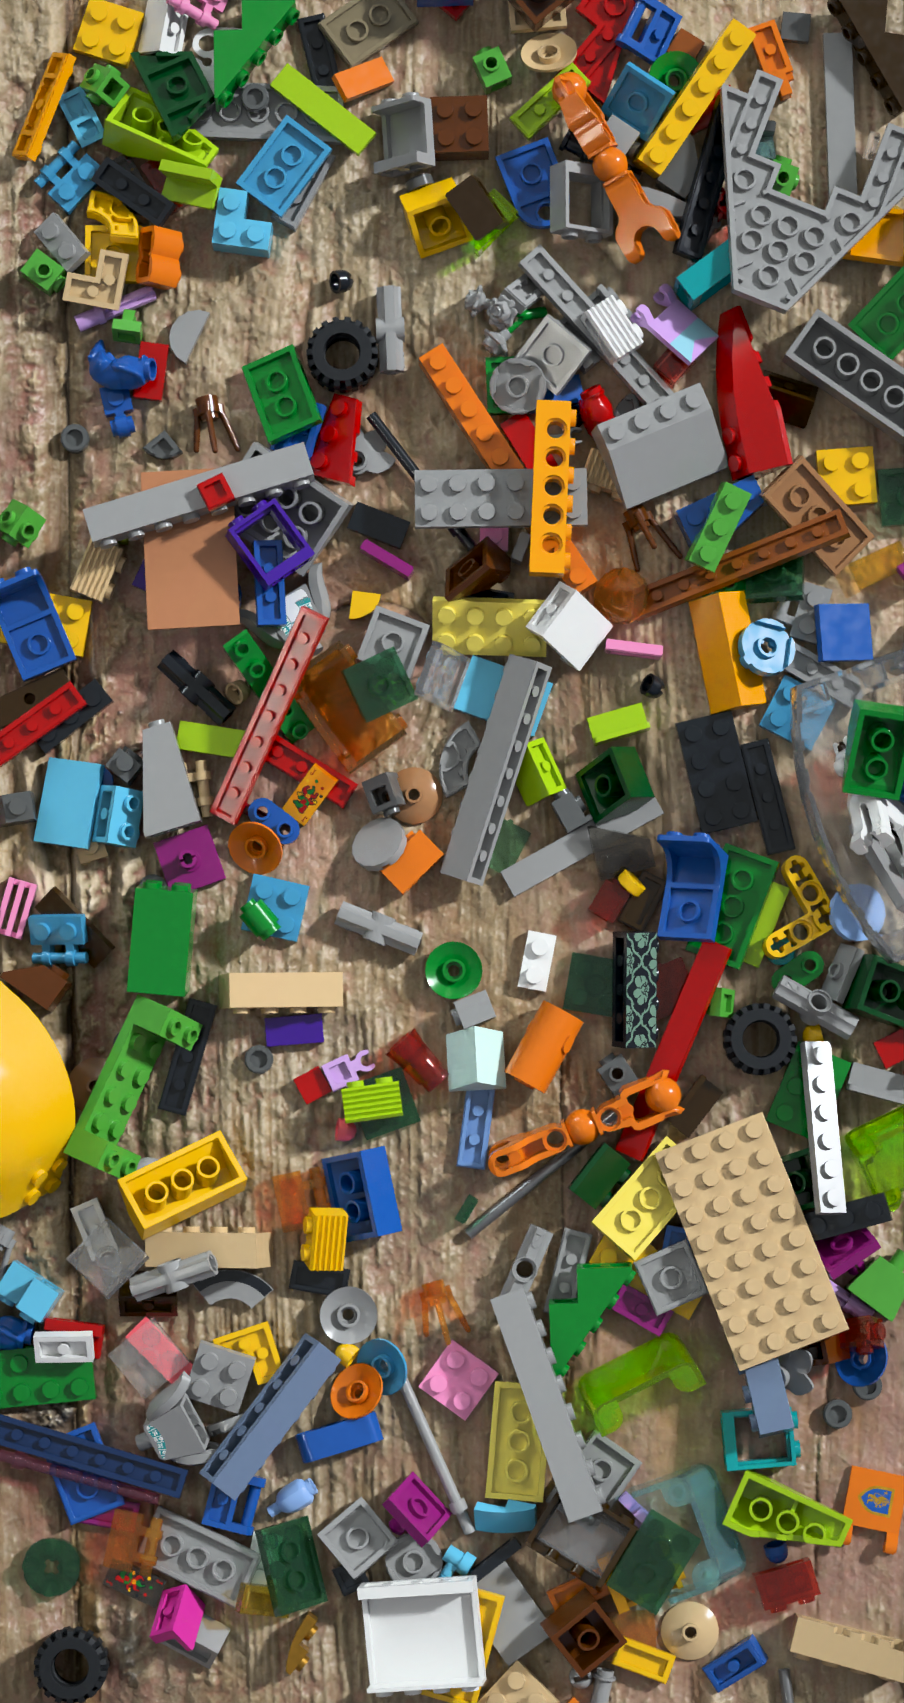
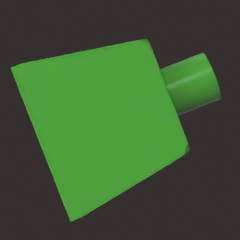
M898 1248L889 1261L880 1255H876L865 1266V1269L862 1272L860 1271L844 1287L891 1322L894 1320L904 1300V1252Z

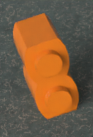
M155 225L142 227L138 245L139 258L136 265L137 284L162 290L177 287L181 279L179 258L184 249L181 232Z

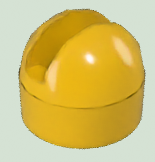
M819 1024L815 1026L808 1025L803 1030L802 1038L804 1041H824Z
M340 1344L336 1348L335 1355L341 1359L340 1364L348 1368L357 1357L360 1349L354 1344Z

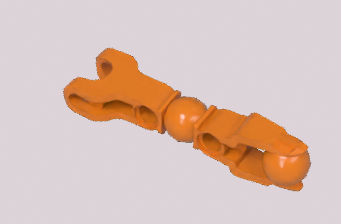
M565 72L556 76L552 86L553 99L560 105L568 128L573 132L588 160H593L594 174L599 180L605 182L602 185L619 217V223L615 232L616 242L627 260L636 265L645 257L641 237L648 227H654L664 240L671 242L680 238V229L670 210L651 204L632 170H627V158L620 149L616 148L618 144L605 120L604 113L587 92L586 81L575 72Z
M664 1069L650 1077H644L627 1083L619 1089L620 1095L600 1104L596 1110L594 1107L591 1108V1111L578 1109L570 1113L565 1120L561 1119V1123H550L495 1142L489 1149V1170L497 1177H505L524 1170L540 1160L560 1153L567 1145L571 1148L574 1144H590L596 1140L599 1134L604 1135V1131L611 1132L630 1126L634 1130L639 1131L659 1123L665 1118L680 1115L685 1110V1108L678 1106L682 1096L681 1089L674 1080L667 1078L670 1070ZM646 1089L645 1101L649 1108L655 1112L635 1118L633 1115V1105L628 1102L627 1097ZM606 1110H613L616 1112L617 1118L612 1123H605L601 1119L602 1113ZM553 1131L560 1132L563 1135V1140L559 1144H552L547 1140L549 1133ZM506 1155L509 1159H507L506 1161H501L497 1158L499 1156Z

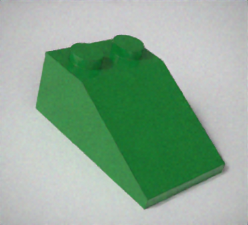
M854 699L848 726L842 792L900 800L904 781V706Z

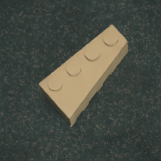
M343 972L227 973L219 975V1010L233 1009V1014H250V1009H261V1014H278V1009L289 1008L290 1014L307 1013V1008H317L318 1013H335V1008L343 1007Z
M171 1226L145 1239V1267H157L173 1259H185L209 1250L215 1255L218 1268L257 1269L273 1267V1232H255V1227H238V1232H228V1227L212 1226L210 1227V1232H200V1226H183V1231H172Z
M795 1613L787 1646L789 1651L794 1652L793 1657L810 1661L812 1657L822 1660L821 1664L829 1667L838 1668L841 1665L850 1668L849 1671L857 1674L867 1675L869 1673L877 1675L879 1679L904 1683V1640Z

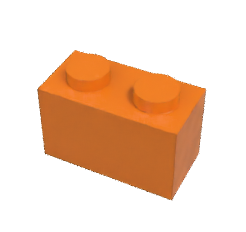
M421 830L416 834L410 831L406 835L407 844L401 857L391 866L387 864L382 867L383 870L379 871L402 895L408 892L444 857L441 850Z

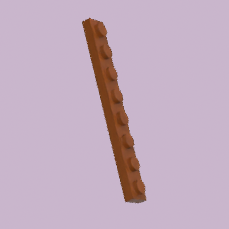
M838 508L723 554L715 573H710L697 566H693L626 594L634 617L638 622L851 536L841 510Z

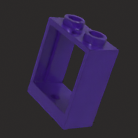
M275 498L268 503L265 499L251 508L253 513L246 518L242 515L235 518L228 524L230 529H228L225 535L265 592L310 562L315 555ZM270 514L297 553L268 573H265L239 535Z

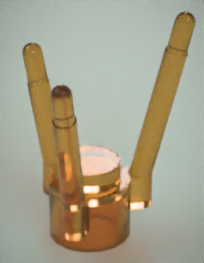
M444 1279L421 1285L423 1292L419 1293L422 1303L424 1337L429 1336V1301L430 1307L435 1306L445 1344H451L441 1305L447 1302L445 1297L450 1302L467 1333L471 1331L465 1316L452 1294L450 1285L445 1286Z

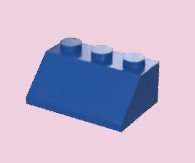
M385 1146L321 1159L331 1208H344L348 1214L346 1242L402 1231Z

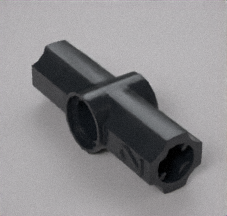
M172 650L157 666L179 688L178 691L194 706H199L219 726L226 722L237 709L215 688L212 681L200 670H195L178 652Z

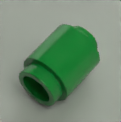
M252 898L240 908L243 912L240 919L256 938L259 936L265 941L281 927L277 922L279 919L262 899L256 902Z

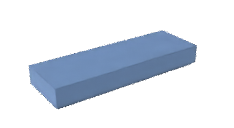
M495 1089L466 1091L456 1166L485 1170Z

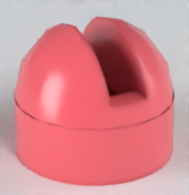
M338 1118L335 1128V1141L347 1142L352 1140L357 1133L356 1125L354 1123L346 1124L344 1118Z

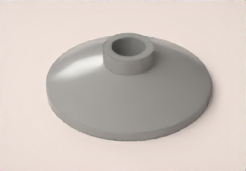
M351 1286L341 1287L332 1291L324 1299L320 1308V1323L326 1335L335 1342L356 1344L365 1340L373 1332L377 1323V1308L371 1296L364 1290ZM345 1309L353 1311V1316L350 1319H345L342 1316Z

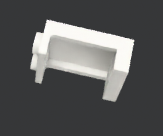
M559 581L525 627L531 633L542 638L561 656L560 659L564 663L580 671L612 629L613 625L577 590Z

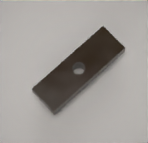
M60 668L1 696L0 730L68 683L69 680L64 669ZM29 695L35 696V701L32 704H26V698Z
M56 886L34 907L40 914H83ZM86 918L88 942L84 945H78L79 952L88 953V963L93 968H96L115 949V946Z

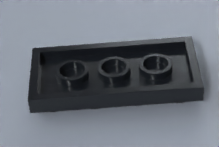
M732 711L676 723L675 727L701 833L708 834L758 822Z

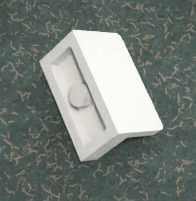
M148 0L138 52L145 55L168 51L169 53L182 51L188 15H180L175 12L174 7L167 4L166 0Z

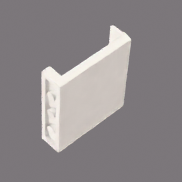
M476 1575L364 1582L360 1584L357 1588L358 1600H362L370 1681L367 1693H376V1697H388L393 1695V1692L404 1691L405 1695L421 1694L422 1690L433 1689V1693L441 1694L450 1692V1688H462L463 1692H472L479 1690V1686H483L487 1679Z

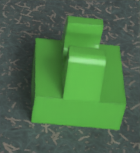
M124 309L122 319L113 318V341L140 345L143 336L142 322L136 321V310Z
M716 987L706 1014L720 1018H731L733 1016L735 990Z

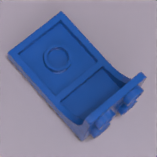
M25 567L14 573L15 577L6 581L4 578H0V626L24 682L77 660L45 581L37 569L31 570V567Z
M668 831L666 835H657V842L662 846L667 862V878L657 937L660 940L715 943L729 855L706 833L696 832L693 836H686L679 832Z

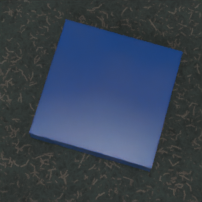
M869 603L814 605L818 662L873 660Z

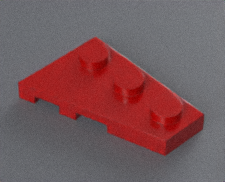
M334 393L310 460L314 477L355 487L356 477L353 476L354 463H357L358 453L355 451L356 437L360 435L362 402L358 399Z

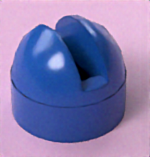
M774 1540L763 1546L769 1561L777 1564L786 1560L788 1556L786 1541Z

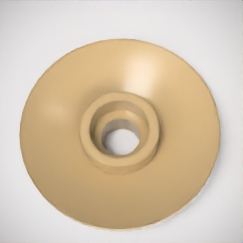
M555 32L543 33L531 38L524 44L521 50L523 64L530 70L541 73L559 71L570 65L577 55L575 41L565 34Z
M680 1602L671 1607L662 1620L661 1637L663 1643L670 1653L680 1659L696 1660L702 1658L714 1648L718 1640L719 1626L717 1619L708 1607L699 1602ZM688 1627L696 1629V1634L693 1637L685 1635V1630Z

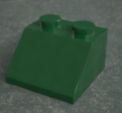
M610 747L575 774L595 825L637 811L655 797L635 747Z
M602 1142L567 1188L595 1210L598 1206L603 1208L612 1198L613 1194L610 1190L616 1182L622 1185L630 1175L631 1171L627 1168L631 1163L605 1142Z

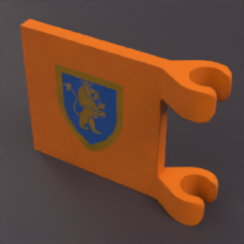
M851 1466L843 1515L853 1519V1522L843 1542L844 1545L851 1543L854 1525L886 1532L882 1550L887 1554L893 1555L896 1553L904 1508V1476Z

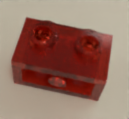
M808 1557L752 1573L762 1607L765 1611L770 1610L771 1613L786 1610L788 1608L787 1604L798 1601L799 1605L810 1603L816 1600V1595L821 1594L811 1560Z

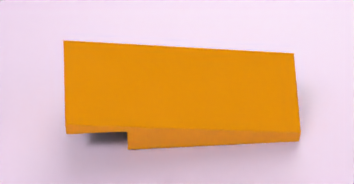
M718 592L688 602L710 714L713 715L730 710L767 704L762 676L753 673L750 669L744 668L739 661V636L751 624L745 592Z

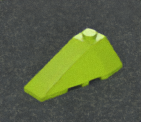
M748 1469L744 1473L722 1524L749 1537L842 1547L853 1519L772 1478Z

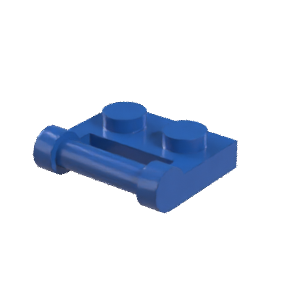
M634 0L635 5L622 33L617 35L614 42L620 48L629 50L652 65L658 57L666 53L682 16L658 0ZM648 8L651 10L650 16L638 41H636L632 36L645 9Z
M254 1475L248 1483L250 1488L241 1523L232 1521L238 1498L234 1501L211 1483L201 1524L252 1536L254 1531L252 1523L261 1488H265L267 1479Z

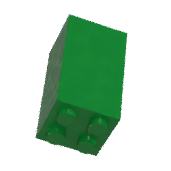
M145 880L143 884L135 888L127 992L185 997L190 987L198 889H191V883L174 882L172 887L162 886L163 881Z

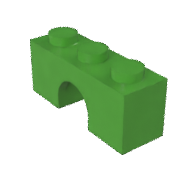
M721 482L709 507L710 512L701 531L696 534L684 560L705 571L715 573L752 494L728 482Z

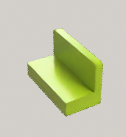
M161 159L158 170L166 176L161 195L174 203L208 210L214 209L223 179L218 173L210 168Z
M642 702L586 719L594 746L643 733L651 728L650 723L647 722Z
M544 737L528 742L515 782L526 806H531L567 788Z

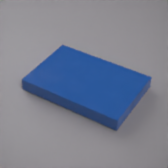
M96 1422L66 1433L103 1444ZM46 1459L70 1525L126 1504L117 1480Z

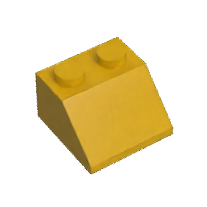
M452 177L399 196L405 219L420 259L474 240L446 198V193L456 187Z

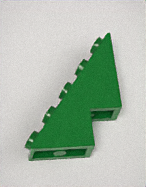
M242 0V30H214V98L216 112L229 106L235 91L239 87L245 86L252 70L264 62L268 50L272 46H276L281 41L285 29L297 21L300 11L296 9V0Z
M245 629L224 644L223 648L260 700L274 668ZM295 698L280 728L291 744L305 738L315 728Z
M632 1262L577 1264L578 1298L549 1299L550 1347L557 1361L556 1364L552 1365L556 1376L560 1374L562 1378L565 1376L570 1368L567 1363L572 1355L578 1357L586 1345V1342L583 1341L589 1331L593 1334L596 1332L603 1321L600 1318L601 1314L606 1308L611 1310L620 1296L616 1294L622 1285L627 1287L633 1280L636 1272L632 1270Z

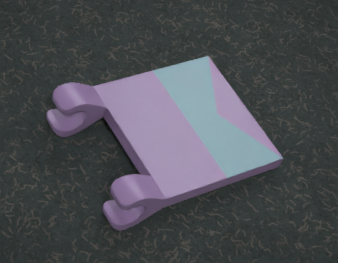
M662 284L659 287V291L653 296L656 303L667 307L657 318L654 319L649 308L643 304L639 305L636 308V312L630 317L632 323H636L638 326L650 331L688 366L719 337L718 334L677 299L672 287L668 284Z

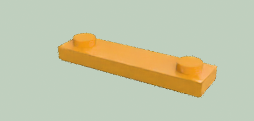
M53 52L51 54L12 152V156L18 160L35 162L37 156L41 153L42 144L66 83L73 72L76 57L70 53Z

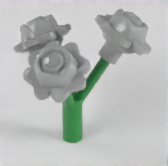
M479 285L477 290H469L464 302L465 309L471 312L472 318L483 309L487 310L486 313L490 316L489 324L496 325L501 330L499 333L489 331L488 329L484 330L485 339L482 344L485 346V350L494 357L498 355L508 356L506 341L512 337L511 333L524 321L544 318L547 315L545 306L530 308L519 314L514 308V300H509L505 295H500L499 298H492V300L487 299L482 285ZM515 317H518V319L513 323V319Z

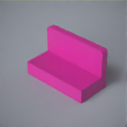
M186 1584L163 1590L149 1637L156 1644L176 1639L186 1651L193 1650L203 1617L205 1603Z

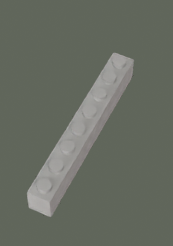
M301 442L83 509L94 547L109 549L116 546L117 541L127 538L129 541H135L145 537L146 532L156 530L158 533L172 529L173 524L182 521L184 524H190L200 520V516L208 514L209 511L196 485L220 473H223L235 497V501L210 512L212 516L227 512L228 507L239 505V507H246L256 502L255 499L264 496L267 499L278 497L283 494V490L307 488L311 485L310 482L315 481L305 444Z
M509 654L503 669L499 689L495 694L490 717L486 722L485 733L477 750V758L469 775V783L464 798L460 803V811L455 826L451 831V839L442 860L440 873L483 886L552 667L535 660Z
M521 1288L490 1299L568 1522L571 1523L602 1512V1504L606 1503V1499L601 1486L595 1487L592 1476L596 1475V1471L591 1458L585 1459L582 1448L587 1446L581 1430L575 1431L572 1420L577 1418L571 1402L565 1403L562 1393L567 1391L561 1374L556 1376L552 1365L556 1364L557 1361L552 1348H546L542 1337L547 1336L542 1319L536 1321L532 1309L537 1308L532 1292L526 1293L525 1288Z

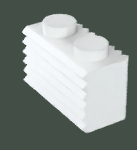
M613 295L585 311L580 318L611 365L636 351L644 343L642 340L644 337L642 330L636 323L632 324L626 316L628 311L625 304L620 299L616 300Z

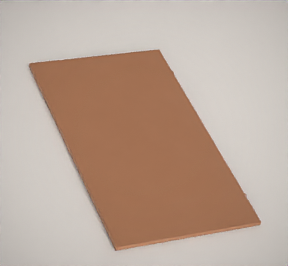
M216 468L140 472L141 491ZM234 506L228 507V511L220 515L212 516L211 513L202 515L200 520L194 523L184 524L182 521L173 524L172 529L158 533L156 530L145 533L143 538L148 630L240 625L237 552L225 537L228 529H230L228 524L235 519Z

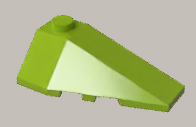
M130 87L105 119L102 145L126 156L160 162L161 159L207 168L219 152V148L196 129H188L177 142L173 143L150 95L133 87Z

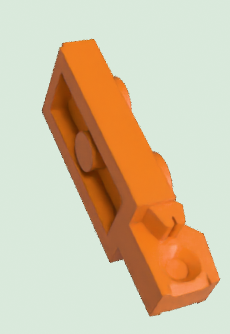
M773 19L748 28L756 34L751 44L761 71L783 79L778 93L780 101L791 98L793 92L789 82L794 81L793 68L775 20Z

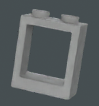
M564 160L550 166L551 234L561 235V238L565 240L583 238L586 243L591 244L601 243L603 238L613 235V205L602 185L605 182L599 180L594 174L592 164ZM569 181L591 184V227L569 223Z

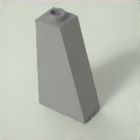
M164 719L148 723L149 728L142 730L143 833L146 839L202 823L171 722L165 723Z

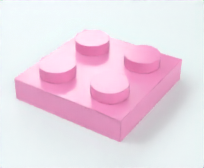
M452 1339L418 1387L466 1421L499 1373Z

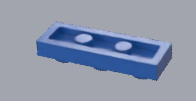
M282 540L253 541V557L265 573H268L283 562ZM254 577L257 627H285L287 620L284 579L265 592Z

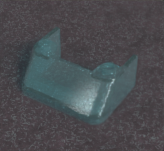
M703 1463L696 1464L629 1488L633 1498L661 1489L665 1501L671 1506L681 1507L691 1503L710 1558L697 1563L693 1568V1584L666 1593L670 1605L713 1590L743 1572L746 1566V1558L736 1530L722 1524L728 1512V1507L712 1467Z

